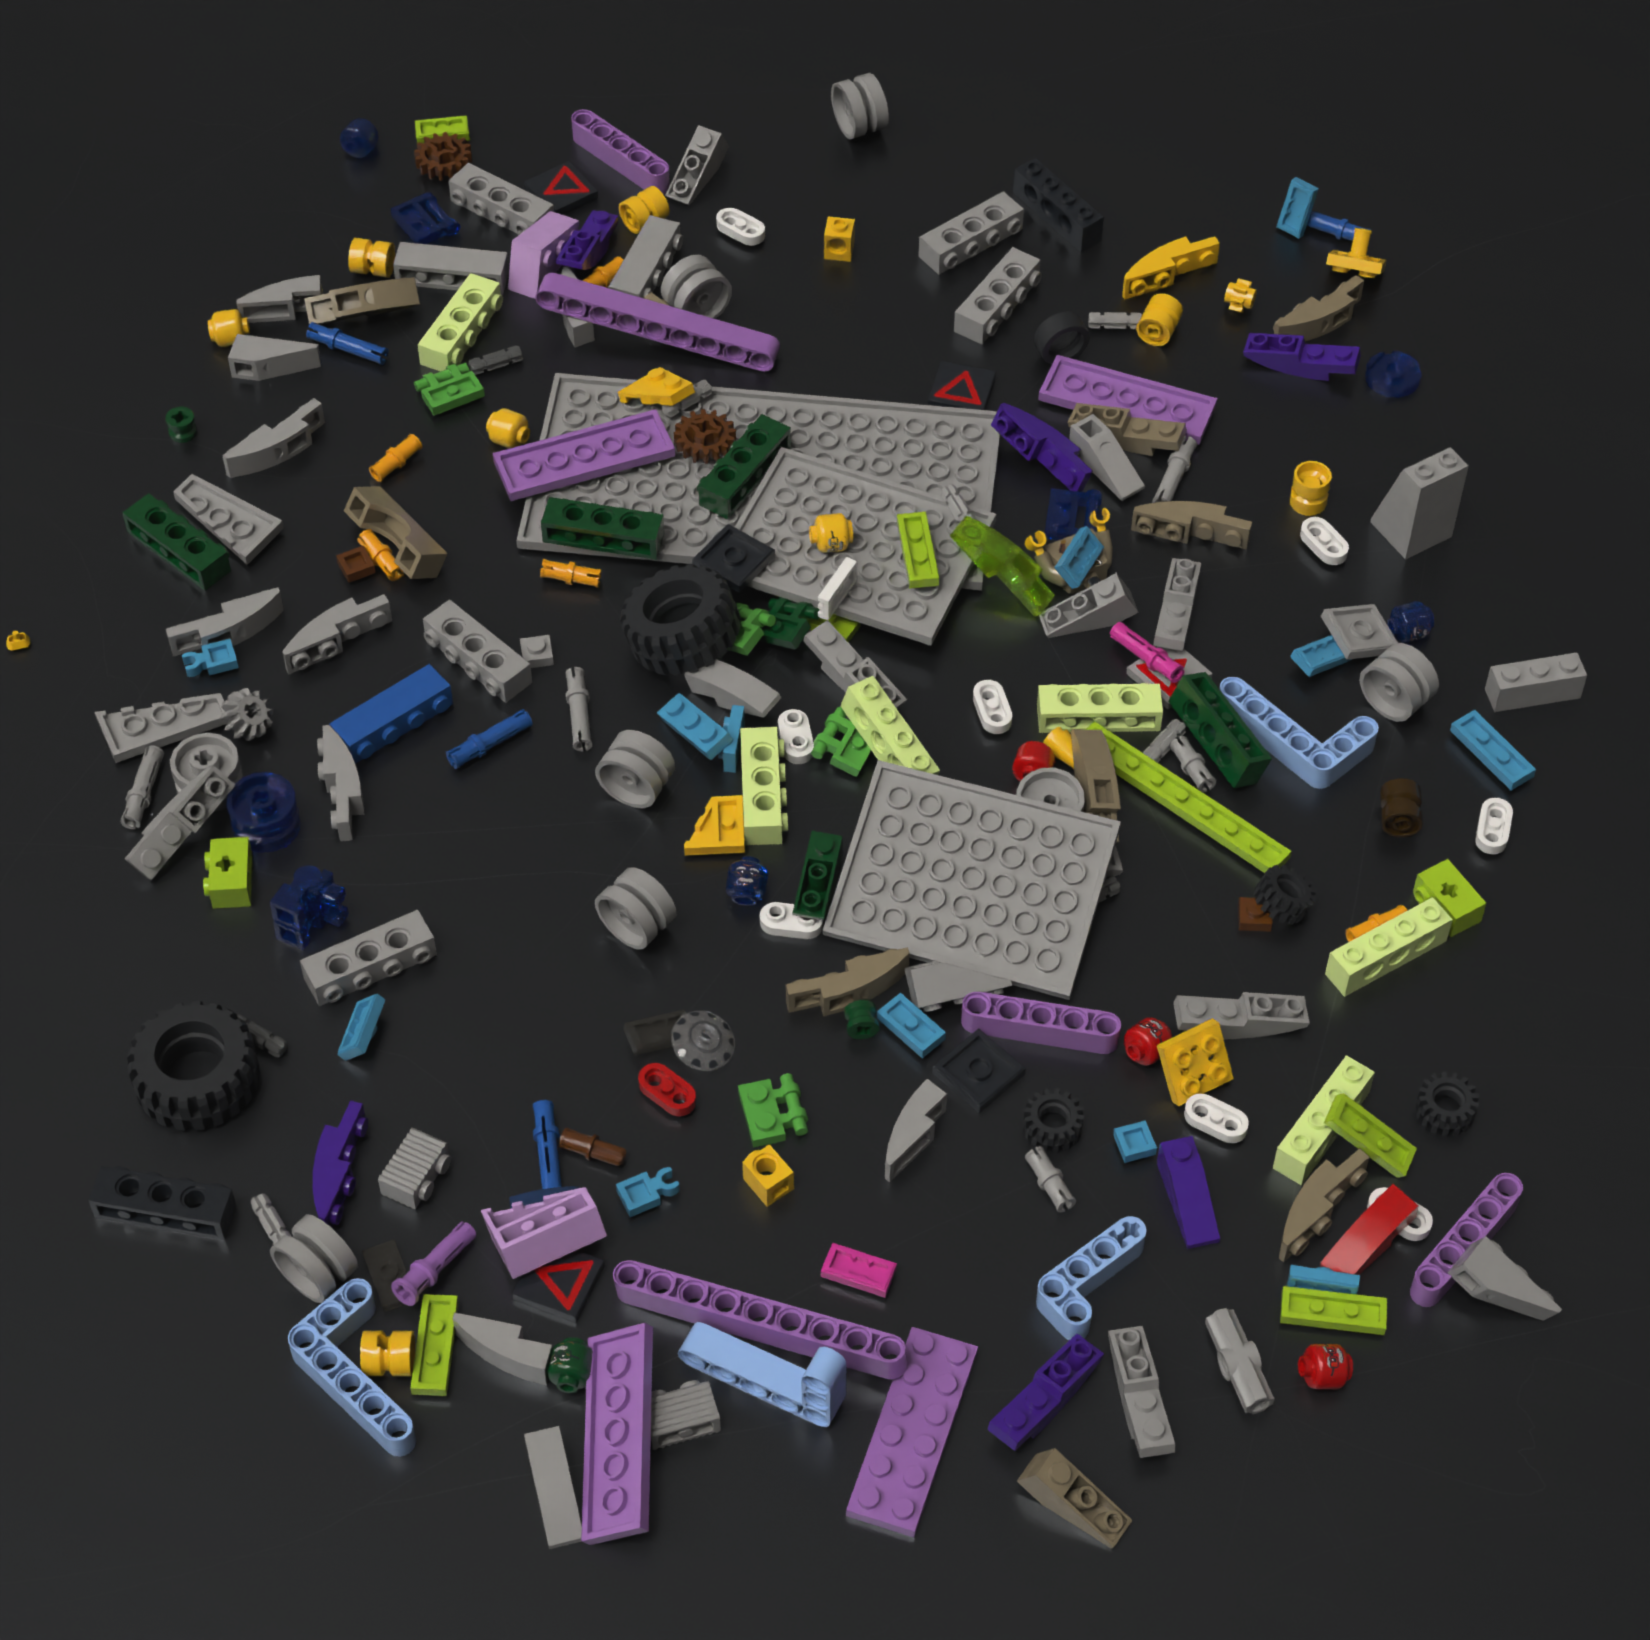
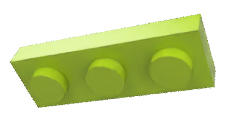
M926 511L897 514V527L909 589L939 586V574Z
M1346 1094L1335 1095L1324 1124L1356 1148H1360L1372 1160L1396 1178L1406 1176L1417 1148Z
M1283 1286L1280 1323L1385 1335L1387 1298Z
M423 1294L410 1387L412 1395L447 1396L455 1336L452 1318L454 1312L458 1313V1296Z

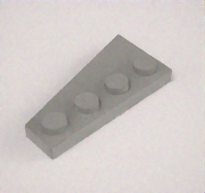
M193 474L173 491L175 500L246 565L284 529L282 520Z
M221 693L183 698L180 700V703L170 705L165 704V702L152 703L150 708L137 710L134 709V706L121 708V712L106 714V710L95 712L96 719L115 763L143 754L145 748H149L151 745L160 748L192 735L228 724L227 721L219 719L221 714L225 712L221 708L224 702Z

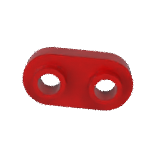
M650 1063L640 1070L638 1081L641 1092L665 1111L674 1116H685L694 1110L696 1106L695 1089L668 1067L660 1063ZM652 1082L660 1083L657 1086L650 1085ZM677 1100H683V1101H685L684 1103H681V1104L675 1103Z

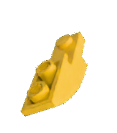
M1215 236L1194 243H1190L1187 237H1183L1160 246L1141 258L1126 273L1122 297L1125 300L1174 285V277L1176 275L1216 264L1218 262L1220 242Z

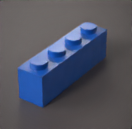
M429 663L329 723V726L346 744L356 764L362 759L370 757L385 745L395 742L400 736L410 730L420 727L425 721L438 713L446 711L453 705L451 685Z

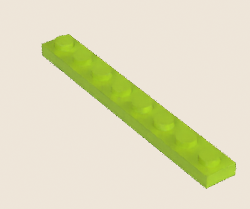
M1094 721L1085 729L1102 730L1111 752L1116 775L1265 873L1274 865H1278L1280 868L1290 859L1291 850Z

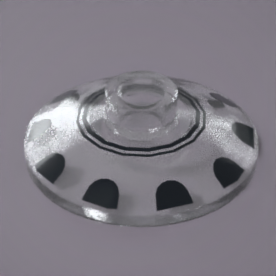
M692 1011L686 1013L677 1020L672 1029L671 1043L674 1052L683 1063L693 1069L700 1071L717 1070L727 1064L734 1053L735 1039L731 1028L722 1018L711 1012ZM702 1033L707 1034L711 1039L704 1038Z

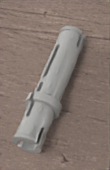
M1185 436L1179 451H1175L1170 455L1168 459L1169 466L1152 503L1172 501L1184 472H1187L1191 466L1190 459L1197 447V442L1194 438L1189 436L1186 444H1184L1186 441Z
M574 667L575 676H573L572 668L565 672L568 691L565 695L566 701L570 705L573 748L576 751L582 752L584 751L583 742H585L586 751L592 748L587 705L590 696L585 687L584 669Z
M151 745L149 748H145L134 785L126 795L127 804L120 820L121 824L126 828H139L144 810L150 805L151 790L160 763L164 757V751L157 746Z

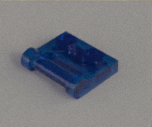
M431 192L424 193L391 208L392 218L414 243L428 244L445 235L454 236L460 230V224L446 214L437 204V199ZM425 210H429L440 223L436 224Z
M1051 489L1045 527L1046 539L1061 540L1078 532L1079 528H1075L1078 506L1086 507L1084 527L1093 528L1096 532L1097 529L1090 523L1089 516L1095 510L1097 518L1098 507L1102 503V493L1095 489L1088 490L1087 492Z

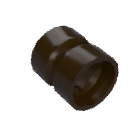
M1403 778L1386 782L1380 790L1381 821L1384 832L1394 837H1408L1418 833L1423 826L1422 810L1420 809L1422 798L1419 784L1413 780Z

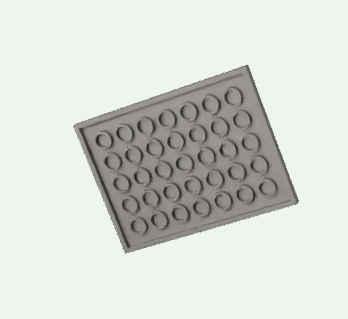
M781 447L735 528L775 549V558L747 585L748 587L797 603H811L814 607L818 608L819 594L844 559L848 557L857 561V581L833 614L932 646L996 522V513L968 505L971 510L970 514L975 516L978 524L975 531L965 533L948 508V504L945 503L941 496ZM926 511L939 574V586L909 589L897 527V514ZM842 513L847 520L852 522L853 543H849L845 551L821 553L817 549L816 543H810L809 526H814L818 515Z
M878 760L825 921L823 935L882 951L908 947L910 952L909 958L924 962H943L1010 980L1014 986L1070 1000L1120 831L1121 821Z

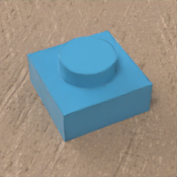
M1146 1120L1114 1128L1113 1136L1124 1163L1156 1155L1157 1146Z

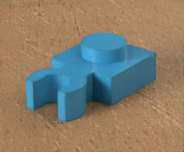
M231 639L202 645V653L186 652L182 654L184 665H188L185 666L187 677L197 676L202 670L208 669L209 675L239 668Z
M671 1167L659 1170L656 1177L650 1179L647 1172H644L616 1184V1192L629 1217L661 1205L660 1195L673 1196L680 1191L678 1181L671 1184L664 1183L665 1180L673 1177Z

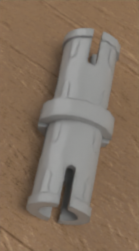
M1179 737L1182 745H1180L1177 739H1174L1170 744V749L1181 762L1183 772L1186 775H1190L1201 792H1207L1203 785L1204 783L1211 790L1215 786L1216 780L1206 768L1203 756L1195 752L1187 737Z
M1035 1147L1037 1155L1031 1149L1025 1155V1160L1038 1177L1037 1184L1040 1189L1046 1190L1058 1212H1065L1064 1204L1068 1210L1075 1205L1076 1199L1065 1185L1061 1170L1053 1166L1043 1147Z

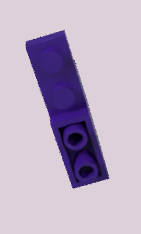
M592 210L580 231H573L556 258V264L582 270L594 267L609 249V239L618 225V215L610 214L606 211Z
M1249 333L1243 354L1258 364L1285 374L1313 380L1329 381L1331 373L1356 374L1361 350L1360 347L1305 344V339L1302 335Z
M1000 404L991 426L1028 461L1034 459L1040 461L1074 495L1083 492L1093 471L1078 457L1081 449L1044 421L1009 404Z
M351 1100L338 1128L325 1125L314 1159V1203L318 1218L331 1228H333L334 1224L338 1225L340 1223L344 1210L343 1203L346 1197H350L354 1192L356 1177H353L351 1164L356 1154V1143L359 1137H364L369 1122L368 1118L365 1117L363 1104Z
M1076 1333L1035 1372L1033 1381L989 1422L987 1430L1016 1451L1029 1437L1034 1439L1070 1401L1103 1359L1104 1353Z

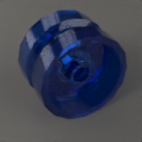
M270 772L253 773L236 782L234 788L227 795V810L231 819L233 834L235 838L249 837L252 851L258 853L274 852L286 847L296 838L301 822L296 794L291 783L281 775Z

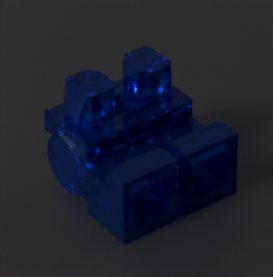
M302 866L295 871L294 880L290 885L284 883L270 901L276 939L304 951L310 942L309 930L312 925L318 929H322L326 922L337 927L342 925L349 914L348 907L342 905L346 891L344 887L334 883L333 872L324 869L321 873L314 866Z

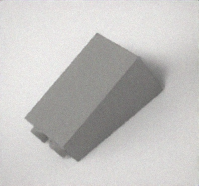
M1450 447L1403 469L1370 522L1405 560L1452 537L1468 465Z

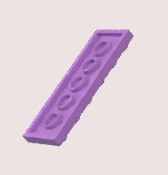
M1056 355L1038 397L1039 401L1072 410L1076 403L1130 409L1131 417L1186 423V441L1190 436L1196 440L1198 445L1202 441L1217 405V398L1060 355Z
M655 409L493 453V461L510 501L674 457L675 447Z
M647 1323L588 1338V1346L592 1348L593 1353L590 1377L586 1381L581 1541L588 1545L649 1532L653 1327Z
M911 1327L905 1344L907 1370L902 1376L892 1380L849 1500L846 1516L915 1537L978 1354V1346Z

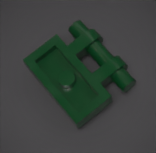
M782 597L779 599L771 598L768 603V607L771 610L768 613L774 615L776 621L772 627L766 625L760 627L764 635L759 641L796 650L811 628L808 620H818L820 618L818 617L820 609L807 602H800L798 604Z

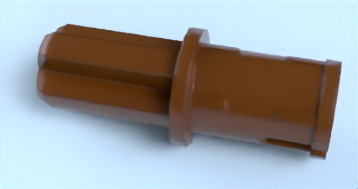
M566 1127L560 1137L559 1148L579 1153L589 1161L595 1158L620 1166L626 1157L625 1148L601 1141L596 1134L589 1136Z

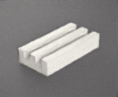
M846 557L819 594L818 609L820 610L818 611V617L829 621L857 581V561Z

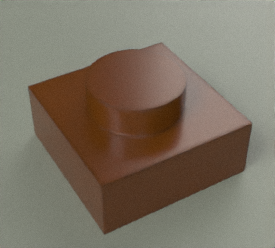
M364 546L336 555L337 563L348 583L376 573L375 565Z
M1239 897V930L1271 932L1272 918L1269 917L1271 913L1269 911L1264 913L1261 910L1263 904L1257 905L1255 901L1257 898Z

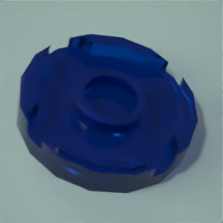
M1392 351V354L1380 352L1374 355L1368 361L1365 370V380L1369 387L1376 393L1386 397L1399 398L1410 395L1416 391L1422 377L1419 363L1410 355L1400 351Z

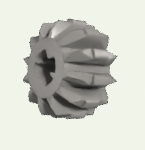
M243 688L239 692L234 691L228 695V700L222 703L221 708L225 712L221 714L219 719L227 721L228 724L225 726V730H234V739L243 736L245 741H251L255 737L259 738L265 734L266 729L273 723L269 716L273 714L274 710L266 708L269 699L261 700L260 690L252 693L248 688Z

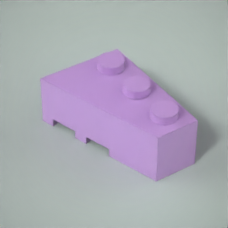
M550 211L513 239L508 290L536 299L535 296L544 276L548 273H556L561 265L556 264V258L573 231L578 230L579 220Z
M586 1187L543 1196V1202L525 1206L523 1201L514 1202L511 1209L492 1212L491 1208L481 1210L491 1239L512 1279L529 1273L538 1267L607 1236L597 1206Z

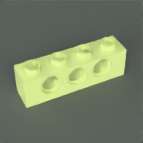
M472 273L469 274L418 343L420 365L443 371L446 370V366L451 364L459 365L462 362L468 348L475 344L479 333L488 326L495 311H499L502 306L503 296L501 295L499 282Z
M874 676L848 686L841 703V708L878 760L935 775L939 774L940 769Z
M1160 684L1039 685L1037 698L1039 733H1050L1057 727H1061L1063 730L1067 729L1069 732L1072 729H1086L1094 721L1110 732L1160 731L1163 715Z
M777 727L740 728L745 845L782 844V832L788 831L787 813H781V807L787 806L786 788H780V782H786L785 763H779V757H784V739H778Z
M1432 897L1330 952L1325 975L1345 997L1446 942L1453 919Z
M1346 1055L1277 1147L1273 1169L1302 1185L1339 1135L1324 1124L1335 1095L1344 1093L1361 1105L1370 1093L1375 1072Z

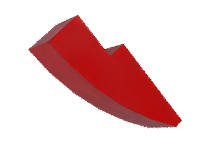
M1392 1184L1345 1232L1321 1261L1320 1267L1330 1268L1335 1272L1360 1275L1392 1245L1393 1239L1416 1218L1419 1205Z

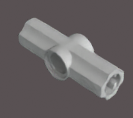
M1223 1308L1216 1310L1212 1315L1206 1317L1205 1324L1218 1351L1217 1359L1221 1373L1227 1381L1231 1380L1245 1413L1256 1414L1263 1412L1266 1408L1273 1405L1274 1397L1262 1373V1363L1258 1349L1253 1341L1247 1340L1234 1309Z

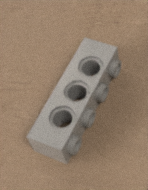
M467 163L449 180L452 202L518 235L548 212H554V205L470 163Z
M1003 191L920 236L919 258L940 275L1022 230L1024 209Z
M1012 247L955 311L954 332L980 344H983L989 336H993L1004 319L1007 320L1011 316L1018 303L1021 304L1025 300L1030 289L1039 284L1042 277L1040 272L1041 260Z
M450 599L423 618L424 638L428 644L444 652L450 662L460 665L471 679H477L492 696L497 695L506 703L532 684L530 663Z
M415 910L300 960L304 980L317 1004L322 1006L326 1003L338 1001L342 996L356 990L365 989L381 979L395 976L411 966L425 963L430 958L437 956L434 936L419 910Z

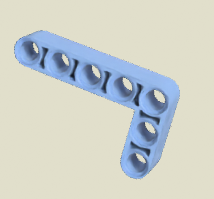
M1227 677L1220 683L1219 690L1261 745L1314 788L1322 789L1330 786L1374 750L1379 727L1377 722L1371 717L1359 716L1353 719L1324 743H1321L1242 679Z
M359 1278L351 1279L290 1330L288 1343L295 1363L388 1453L398 1457L406 1456L415 1448L416 1444L412 1420L337 1348L371 1319L376 1310L374 1295L369 1282ZM357 1298H365L362 1302L353 1303V1300ZM331 1320H338V1323L334 1325H326ZM303 1343H312L309 1347L306 1348L299 1347ZM326 1365H335L330 1370H322V1368ZM349 1387H359L354 1392H345ZM372 1409H382L378 1414H368ZM397 1431L406 1432L401 1437H391V1435Z
M696 1322L677 1353L678 1357L692 1368L821 1427H829L846 1396V1360L837 1351L828 1347H819L805 1370L712 1326Z

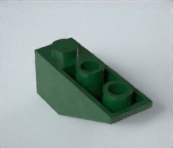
M816 831L811 832L792 915L818 920L825 919L843 858V836Z

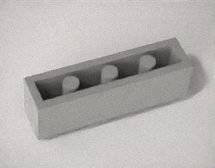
M649 215L608 288L640 298L645 297L651 292L653 293L656 286L659 287L661 285L666 268L669 269L671 267L676 250L679 251L682 247L683 235L680 234V223Z
M400 242L393 263L395 279L414 277L417 287L458 291L469 274L472 273L499 282L501 295H503L509 275L507 252Z

